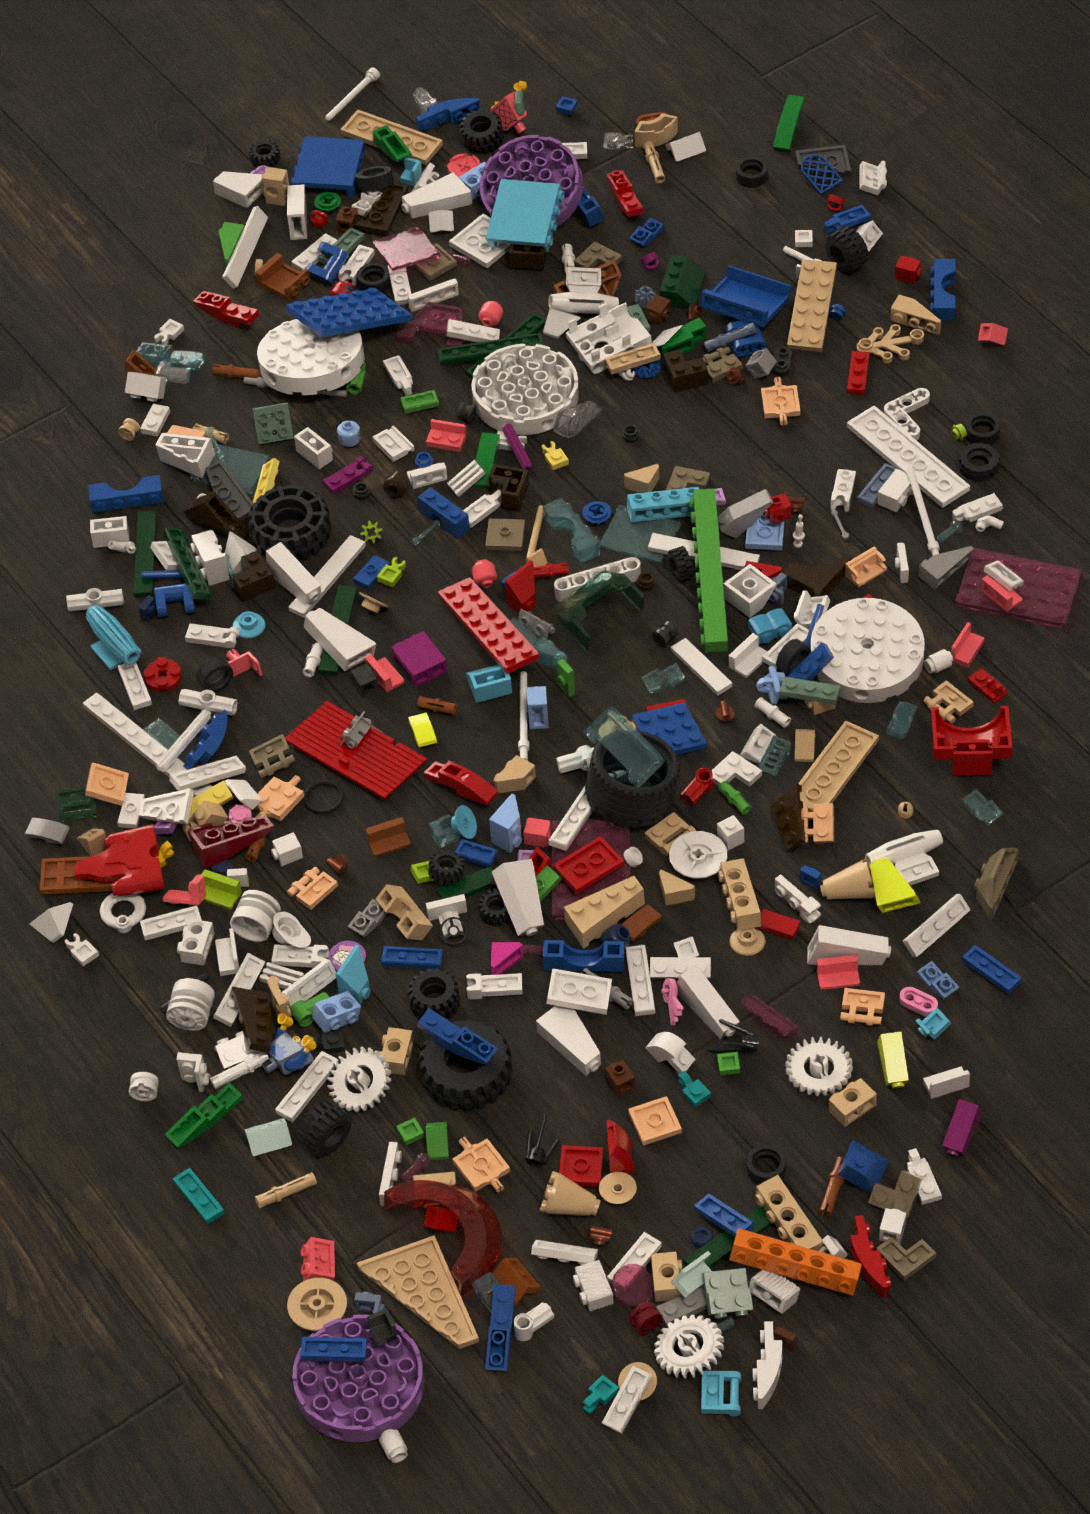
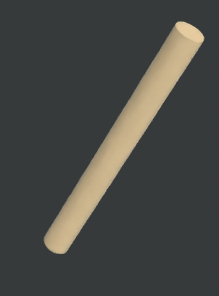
M542 505L538 506L527 556L536 550L545 507Z

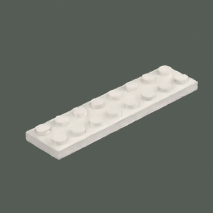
M872 406L847 422L848 429L893 467L907 473V468L913 467L919 488L942 508L970 491L968 483L877 407Z

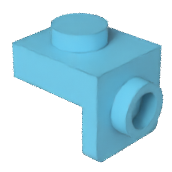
M937 1007L923 1021L919 1018L916 1020L920 1025L918 1030L925 1037L929 1035L934 1040L952 1024Z

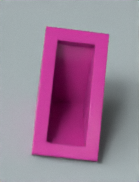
M492 942V975H501L524 957L522 943Z

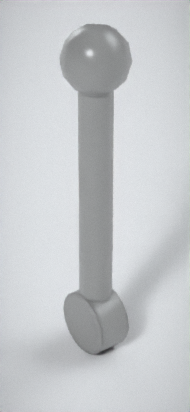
M832 510L831 515L835 518L842 532V539H849V534L845 532L839 520L838 511Z

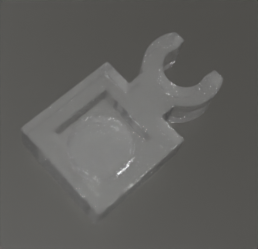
M605 132L604 149H620L621 146L632 148L633 135L622 136V133Z

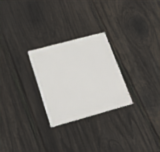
M683 325L664 330L652 343H655L656 347L664 345Z

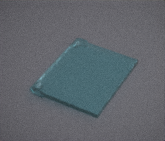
M212 443L215 456L210 465L221 459L247 494H252L260 477L262 467L269 461L270 455ZM205 472L203 478L191 474L190 481L211 485L207 472Z
M619 505L599 546L661 564L665 554L648 551L652 533L675 537L681 522L671 519H659L631 523L627 507Z

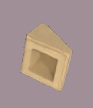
M542 549L526 556V562L528 563L532 560L534 567L545 566L548 563Z

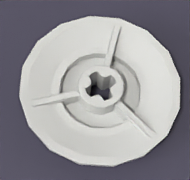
M693 831L681 835L672 843L669 850V859L673 868L683 876L694 879L707 878L721 870L720 862H726L727 848L723 841L714 834L704 831Z

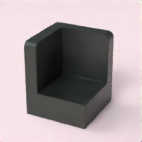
M368 663L351 670L352 683L360 696L363 697L365 696L364 686L376 682L377 677Z
M387 1308L367 1317L369 1330L377 1346L397 1339L396 1325Z

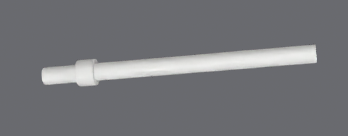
M909 467L906 470L928 540V550L932 553V556L937 555L940 550L939 544L934 538L914 468Z
M522 671L520 672V740L518 741V750L520 751V757L528 761L530 747L527 729V672Z

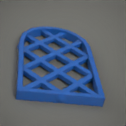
M813 154L803 159L801 171L820 195L843 182V179L824 157ZM812 158H819L818 162L812 161ZM809 163L808 168L803 167V164ZM811 163L817 164V169L810 168ZM819 165H826L825 170L819 169ZM816 171L815 176L809 175V172ZM818 172H824V176H817ZM826 173H833L832 178L826 177ZM823 179L822 184L816 183V180ZM825 180H831L830 185H826L824 182Z

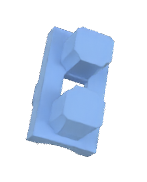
M769 666L768 675L759 679L756 686L759 692L768 693L771 704H777L779 699L788 698L780 696V685H782L785 674L784 672H776L775 666Z

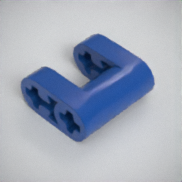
M322 241L317 250L323 255L330 257L324 268L309 263L306 269L309 270L311 277L332 285L349 255L344 250Z
M742 320L732 322L726 326L725 331L728 333L750 323ZM755 325L757 333L736 340L733 343L732 348L736 356L753 355L756 351L766 349L767 345L758 325Z
M186 583L155 588L158 618L168 616L166 603L184 600L186 614L195 613L194 599Z

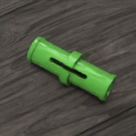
M727 780L721 782L718 790L726 796L728 802L734 805L742 815L750 812L752 806L744 800L742 794L736 791Z

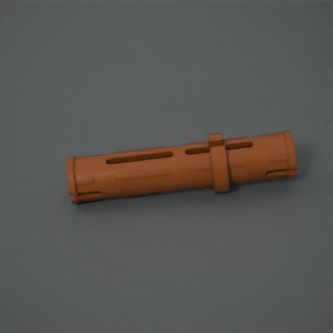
M214 364L212 369V375L227 376L230 379L232 377L243 379L244 377H262L258 369L235 367L232 364H229V366Z
M842 1157L836 1158L833 1171L829 1173V1183L818 1211L823 1216L825 1209H827L825 1217H831L840 1186L845 1181L844 1178L837 1175L841 1167Z

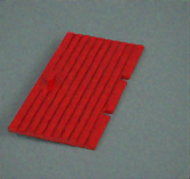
M326 701L285 737L288 744L384 800L428 760V758L400 742L393 745L395 739L372 726L363 736L357 747L351 749L345 742L340 746L344 739L341 735L347 727L349 729L352 728L350 723L355 716L329 701Z

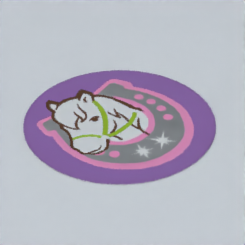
M354 941L339 942L329 951L328 960L331 961L336 970H339L355 945L360 947L363 961H365L366 952L364 948Z

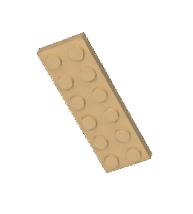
M357 110L340 129L341 135L352 139L364 140V143L379 148L373 141L372 131L388 125L392 132L398 134L412 153V156L408 158L420 160L421 164L427 165L443 146V140L361 110Z
M802 259L787 348L822 352L837 263Z
M848 721L843 723L798 783L802 785L800 800L803 801V804L808 805V812H813V804L834 802L877 744L879 735Z

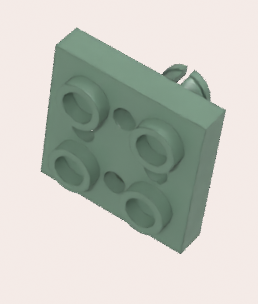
M288 403L252 408L258 444L294 438Z

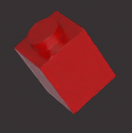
M901 255L895 266V279L915 284L917 278H920L923 272L921 260Z

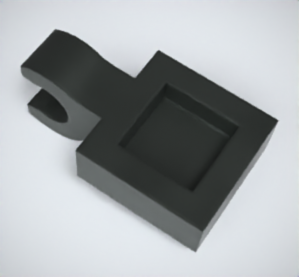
M342 1030L322 1033V1038L310 1036L316 1042V1048L310 1051L324 1049L325 1053L345 1051Z

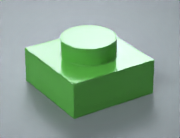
M738 1052L717 1054L720 1076L740 1073Z
M415 1118L396 1126L405 1145L424 1138V1132Z

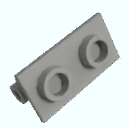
M520 609L517 625L546 642L548 634L555 632L554 625L540 620L530 611L526 612Z
M363 711L360 717L357 715L350 723L351 729L348 727L341 735L344 739L340 746L345 742L351 749L357 747L363 736L371 728L372 721L362 717L365 711Z

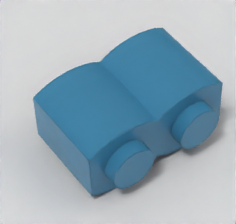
M782 608L771 610L766 614H760L748 620V630L751 634L754 633L759 636V644L769 643L774 638H782L792 629V623Z

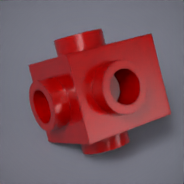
M786 494L771 496L773 504L763 513L764 517L768 518L770 524L791 519V504Z

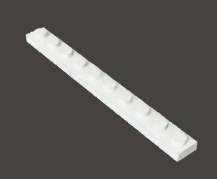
M95 693L83 702L84 709L157 767V763L168 751L164 746L98 693ZM176 758L163 773L170 778L171 774L187 769L183 767L184 763ZM205 784L192 788L191 790L194 792L193 797L213 786Z

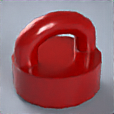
M830 194L827 201L828 209L833 212L840 211L845 199ZM831 202L839 204L837 208L832 207Z
M319 210L311 212V224L314 227H323L328 223L326 213Z

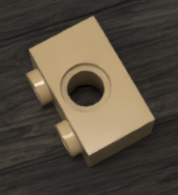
M267 167L266 172L262 174L261 182L264 184L263 196L266 198V203L286 206L287 186H289L287 170Z
M389 1027L387 1035H383L382 1052L379 1051L380 1056L383 1055L385 1057V1062L389 1063L388 1069L391 1070L392 1074H406L414 1044L412 1030Z
M860 1078L855 1082L849 1083L844 1090L834 1093L830 1097L829 1112L846 1127L876 1106L877 1094Z
M677 1253L651 1254L655 1302L669 1301L680 1296L681 1293L672 1283L673 1279L682 1270V1261L677 1260Z

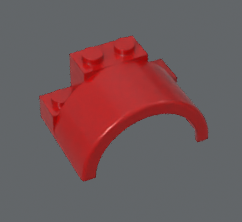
M1001 706L998 715L989 723L973 728L954 726L942 718L939 707L931 708L934 760H951L952 775H991L992 759L1012 758V738L1008 706Z

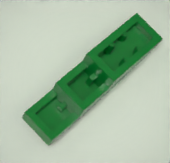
M788 95L779 121L773 150L790 152L796 129L799 126L805 97Z
M229 1082L216 1096L211 1094L198 1108L193 1106L165 1135L179 1149L212 1127L245 1097Z

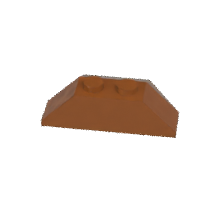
M615 260L595 267L601 268V287L598 293L614 296L622 276ZM566 280L553 285L556 293L570 292L566 285Z

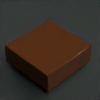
M777 1326L774 1331V1340H782V1347L794 1351L797 1335Z

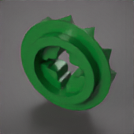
M333 192L321 193L314 200L316 210L326 211L327 213L329 211L335 212V209L340 208L341 204L340 196Z

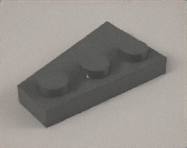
M846 145L795 151L797 166L800 169L801 163L806 156L817 154L824 157L838 174L851 175ZM812 158V161L818 162L819 158ZM804 163L803 167L808 168L809 163ZM811 163L810 168L817 169V164ZM819 165V169L825 170L826 165Z

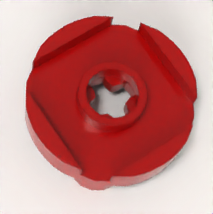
M165 657L157 658L143 672L146 686L154 692H161L160 690L171 691L181 682V669L179 665L172 660H167Z

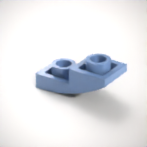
M933 961L919 969L915 974L932 992L943 1000L959 989V986L948 973L943 974Z

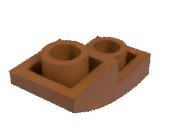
M646 905L629 917L622 925L629 930L630 940L635 941L645 935L648 928L659 923L662 915L650 905Z

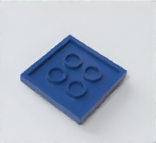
M685 703L632 715L631 720L638 731H644L661 738L672 747L676 755L705 749L707 746L706 740Z

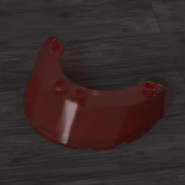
M431 1180L408 1181L384 1191V1207L386 1210L394 1204L404 1205L408 1203L415 1210L426 1204L438 1203L452 1211L460 1220L465 1233V1244L460 1257L452 1267V1274L459 1282L458 1291L461 1298L477 1288L490 1276L501 1254L502 1231L494 1210L480 1195L464 1186Z

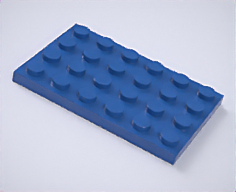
M368 288V290L364 291L355 290L352 293H339L336 296H324L319 299L310 298L308 301H294L291 304H286V311L321 337L402 323L412 319L411 313L376 288Z

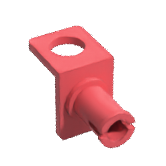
M231 649L232 652L230 650L227 652L226 657L230 660L228 663L233 669V677L250 668L259 676H262L259 661L249 651L243 655H240L235 649Z

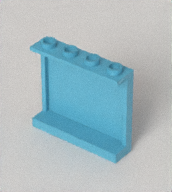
M501 179L486 235L489 247L496 248L497 243L542 246L548 252L549 247L553 244L552 235L557 228L556 220L561 212L560 204L564 200V191H562L560 184Z

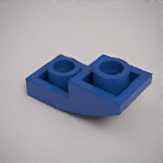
M650 217L643 227L638 226L629 239L644 247L665 228L664 224Z

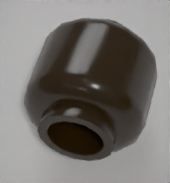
M393 471L384 481V491L391 497L399 498L406 492L409 486V479L403 472Z

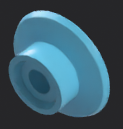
M247 611L235 619L232 627L240 630L239 637L254 638L264 631L266 623L260 615Z
M459 806L451 819L452 828L455 833L461 834L467 839H472L476 835L477 830L475 816L467 806Z

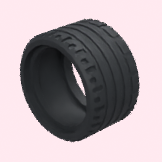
M622 730L608 734L593 749L585 785L586 799L599 816L611 823L625 827H644L661 821L663 817H666L672 808L681 769L679 758L667 742L653 734L638 730ZM623 769L631 770L650 777L657 785L633 787L616 781L608 773Z

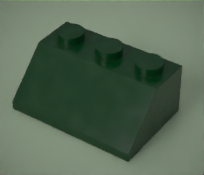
M671 255L660 288V296L671 300V307L689 309V306L692 304L696 305L705 277V271L689 257Z

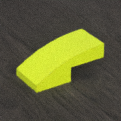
M427 713L408 717L418 747L437 743Z

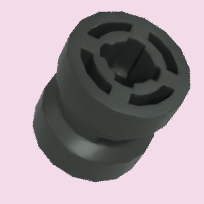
M665 621L660 629L658 628L652 633V637L659 646L665 647L670 642V639H674L678 635V630L673 623Z

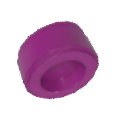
M654 251L640 260L647 270H653L659 265L658 256ZM655 260V264H654V265H652V266H649V265H648V263H650L651 261Z

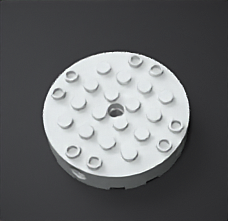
M298 319L283 322L280 326L270 330L261 340L257 350L263 380L271 388L286 394L302 392V395H314L320 390L327 389V391L337 389L357 376L365 360L362 338L359 331L321 337Z
M515 344L501 348L485 357V361L478 365L473 373L471 385L473 405L477 407L476 412L486 424L499 431H503V426L507 424L513 426L517 435H532L549 431L565 422L574 412L578 403V376L573 363L561 352L556 353L550 350V347L544 345L525 346V344Z
M857 598L844 601L826 611L817 621L812 631L811 652L823 642L827 644L834 656L817 674L818 680L821 683L839 685V697L861 703L886 701V698L894 695L897 697L908 690L909 686L918 679L921 673L925 645L923 632L918 622L910 613L889 601L875 598Z

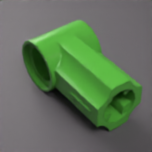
M365 361L360 367L361 371L346 385V391L353 395H357L362 391L364 379L366 378Z
M323 992L306 1002L303 1000L295 1002L290 1007L292 1016L301 1027L310 1025L314 1021L312 1018L314 1003L327 999L329 996Z

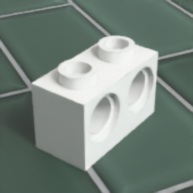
M189 919L188 925L183 928V940L178 944L177 953L180 954L181 962L205 965L214 937L213 923Z

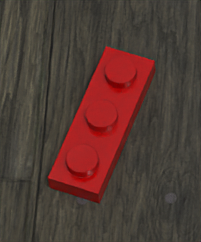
M852 351L847 394L865 395L870 352Z

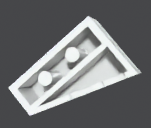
M162 433L155 444L160 461L200 478H203L206 472L205 468L210 465L215 456L211 438Z
M213 530L192 535L193 543L190 544L192 553L197 555L195 559L198 566H201L202 569L200 570L208 585L230 580L226 555L221 553L222 547L218 545V540Z

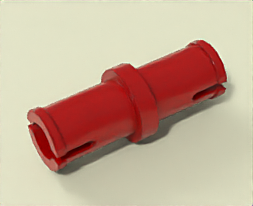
M567 562L553 565L547 563L545 566L534 567V577L547 576L552 578L553 575L568 574L569 567L566 566Z

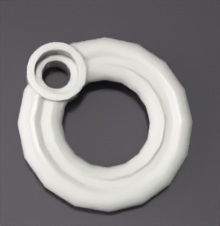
M112 893L101 903L99 912L102 921L107 926L117 929L120 933H127L145 916L146 904L139 894L114 896ZM120 901H129L135 908L129 917L121 915L118 918L114 917L111 910L114 904Z

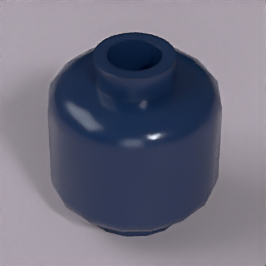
M621 924L610 926L601 935L602 943L604 941H624V948L629 945L631 939L629 930Z

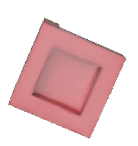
M982 323L978 341L1005 345L1008 328L994 323Z
M527 818L523 832L524 844L547 848L551 836V821Z

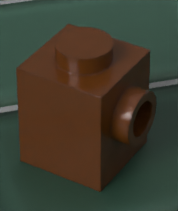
M341 206L336 217L337 232L345 233L349 228L355 229V224L359 221L358 208Z
M655 294L645 307L646 319L661 325L670 316L671 300Z
M623 1059L613 1062L605 1068L606 1080L617 1097L636 1088L635 1076Z

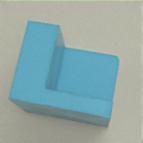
M405 158V170L400 177V183L415 186L422 174L421 161Z

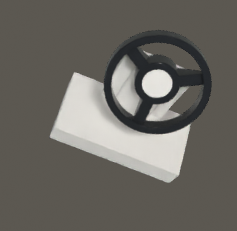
M464 894L426 903L428 920L439 919L441 925L440 936L443 941L451 945L463 942L467 936L468 929L466 923L459 918L458 914L467 912ZM461 922L463 923V925H464V927H465V933L463 932V928H462ZM458 934L464 936L462 940L456 943L447 941L450 936L456 937Z

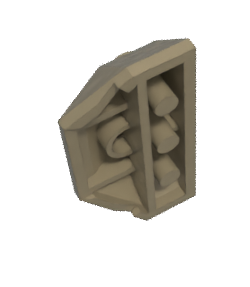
M1002 848L990 856L987 864L984 863L982 866L981 878H977L974 889L977 890L976 899L990 920H993L1018 862V848Z

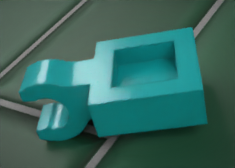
M686 1071L678 1074L680 1079L677 1082L684 1088L682 1095L695 1108L711 1097V1092L698 1079L692 1082Z
M602 1375L588 1388L590 1396L583 1401V1404H585L583 1410L591 1414L599 1402L605 1406L619 1392V1387Z

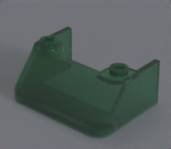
M602 571L555 606V618L585 651L589 650L591 638L580 625L586 618L585 608L611 589L623 592L639 611L643 610L645 596L626 575L612 571Z

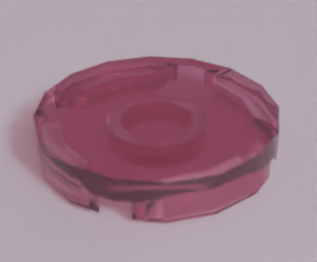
M627 1264L618 1269L613 1276V1292L616 1298L626 1306L638 1307L647 1302L653 1294V1278L643 1266Z

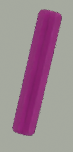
M511 424L504 425L502 430L522 468L526 470L531 469L533 464Z

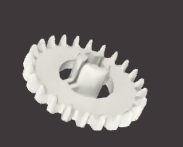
M812 1037L811 1044H808L804 1039L803 1047L797 1043V1051L791 1048V1055H787L785 1067L787 1068L786 1074L789 1075L788 1080L793 1082L794 1087L800 1086L801 1092L807 1090L809 1095L815 1092V1096H819L822 1092L826 1096L827 1091L833 1094L835 1093V1088L841 1090L842 1085H846L848 1083L847 1079L851 1078L853 1066L851 1065L852 1059L849 1058V1052L847 1051L843 1054L845 1048L841 1046L838 1049V1041L831 1046L830 1038H828L825 1044L822 1037H820L818 1043ZM808 1060H810V1073L813 1077L809 1076L804 1069V1065ZM828 1060H830L834 1066V1070L831 1073V1075L827 1074Z
M360 1047L361 1051L359 1053L356 1048H353V1055L345 1051L346 1059L339 1056L341 1064L333 1062L337 1070H329L334 1077L327 1078L329 1082L333 1083L332 1085H327V1088L333 1091L329 1095L334 1098L333 1101L336 1104L339 1103L341 1108H346L347 1111L353 1109L355 1112H358L361 1107L363 1111H366L368 1105L373 1108L374 1102L380 1103V1096H386L383 1091L390 1088L386 1083L391 1082V1078L387 1077L391 1074V1070L388 1069L389 1063L385 1062V1057L383 1055L380 1056L378 1051L373 1052V1049L368 1048L366 1052L364 1047ZM359 1067H368L373 1073V1082L369 1089L370 1077ZM347 1081L357 1090H360L361 1093L350 1092Z
M685 1315L682 1316V1320L676 1318L674 1319V1324L669 1322L667 1324L668 1328L661 1329L662 1334L657 1336L658 1341L654 1344L656 1348L654 1354L661 1369L665 1370L666 1368L669 1375L673 1370L676 1378H678L680 1372H682L684 1379H686L688 1372L695 1378V1370H698L703 1375L702 1367H706L711 1371L709 1362L717 1365V1360L714 1356L722 1357L718 1349L724 1350L722 1344L724 1338L721 1336V1329L717 1327L716 1323H711L709 1318L704 1320L703 1316H698L696 1319L695 1315H691L687 1319ZM688 1333H695L703 1338L702 1349H700L696 1337ZM676 1340H678V1346L682 1353V1356H679L674 1352V1344Z

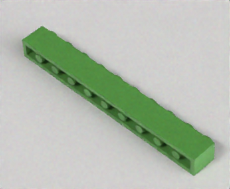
M715 488L693 490V497H690V508H694V512H691V522L695 523V527H692V535L697 540V542H693L694 553H698V557H695V568H699V572L696 573V584H700V588H697V599H701V603H698V612L703 617V619H699L700 630H704V634H701V646L705 645V653L728 651L716 492Z

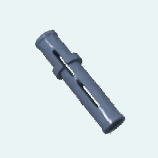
M752 322L723 335L721 333L718 337L705 341L704 344L707 351L710 352L755 334L757 330Z

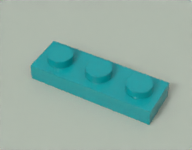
M191 1168L172 1178L173 1183L207 1225L225 1214L224 1209Z

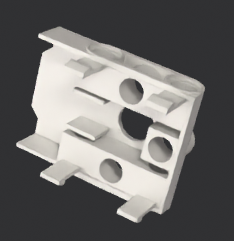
M626 302L609 311L607 303L598 306L600 315L580 325H577L576 318L568 321L569 331L566 332V338L577 351L579 359L585 362L594 374L608 369L605 364L606 357L652 343L651 335H649L638 318L635 319V317L632 318L629 315ZM597 343H607V345L601 348H594Z

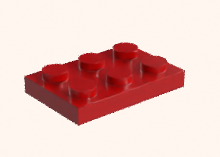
M599 836L555 863L553 869L578 894L624 866V860Z

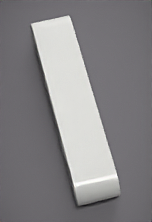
M630 557L559 578L554 583L555 599L559 602H568L635 582L641 574L640 561L637 558Z

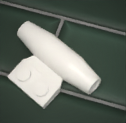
M567 267L566 285L570 292L550 294L548 300L549 308L569 313L600 314L598 306L607 303L608 311L619 306V299L617 297L598 293L601 287V268Z
M939 830L914 833L881 845L867 853L865 859H867L869 868V863H873L878 859H889L911 886L939 876L936 864L932 857L926 853L942 845L943 838Z

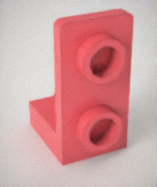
M196 875L189 883L188 891L168 890L163 896V902H170L171 904L183 903L190 906L200 905L206 897L204 875Z

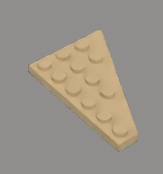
M435 1235L357 1263L360 1272L458 1349L479 1342V1337Z

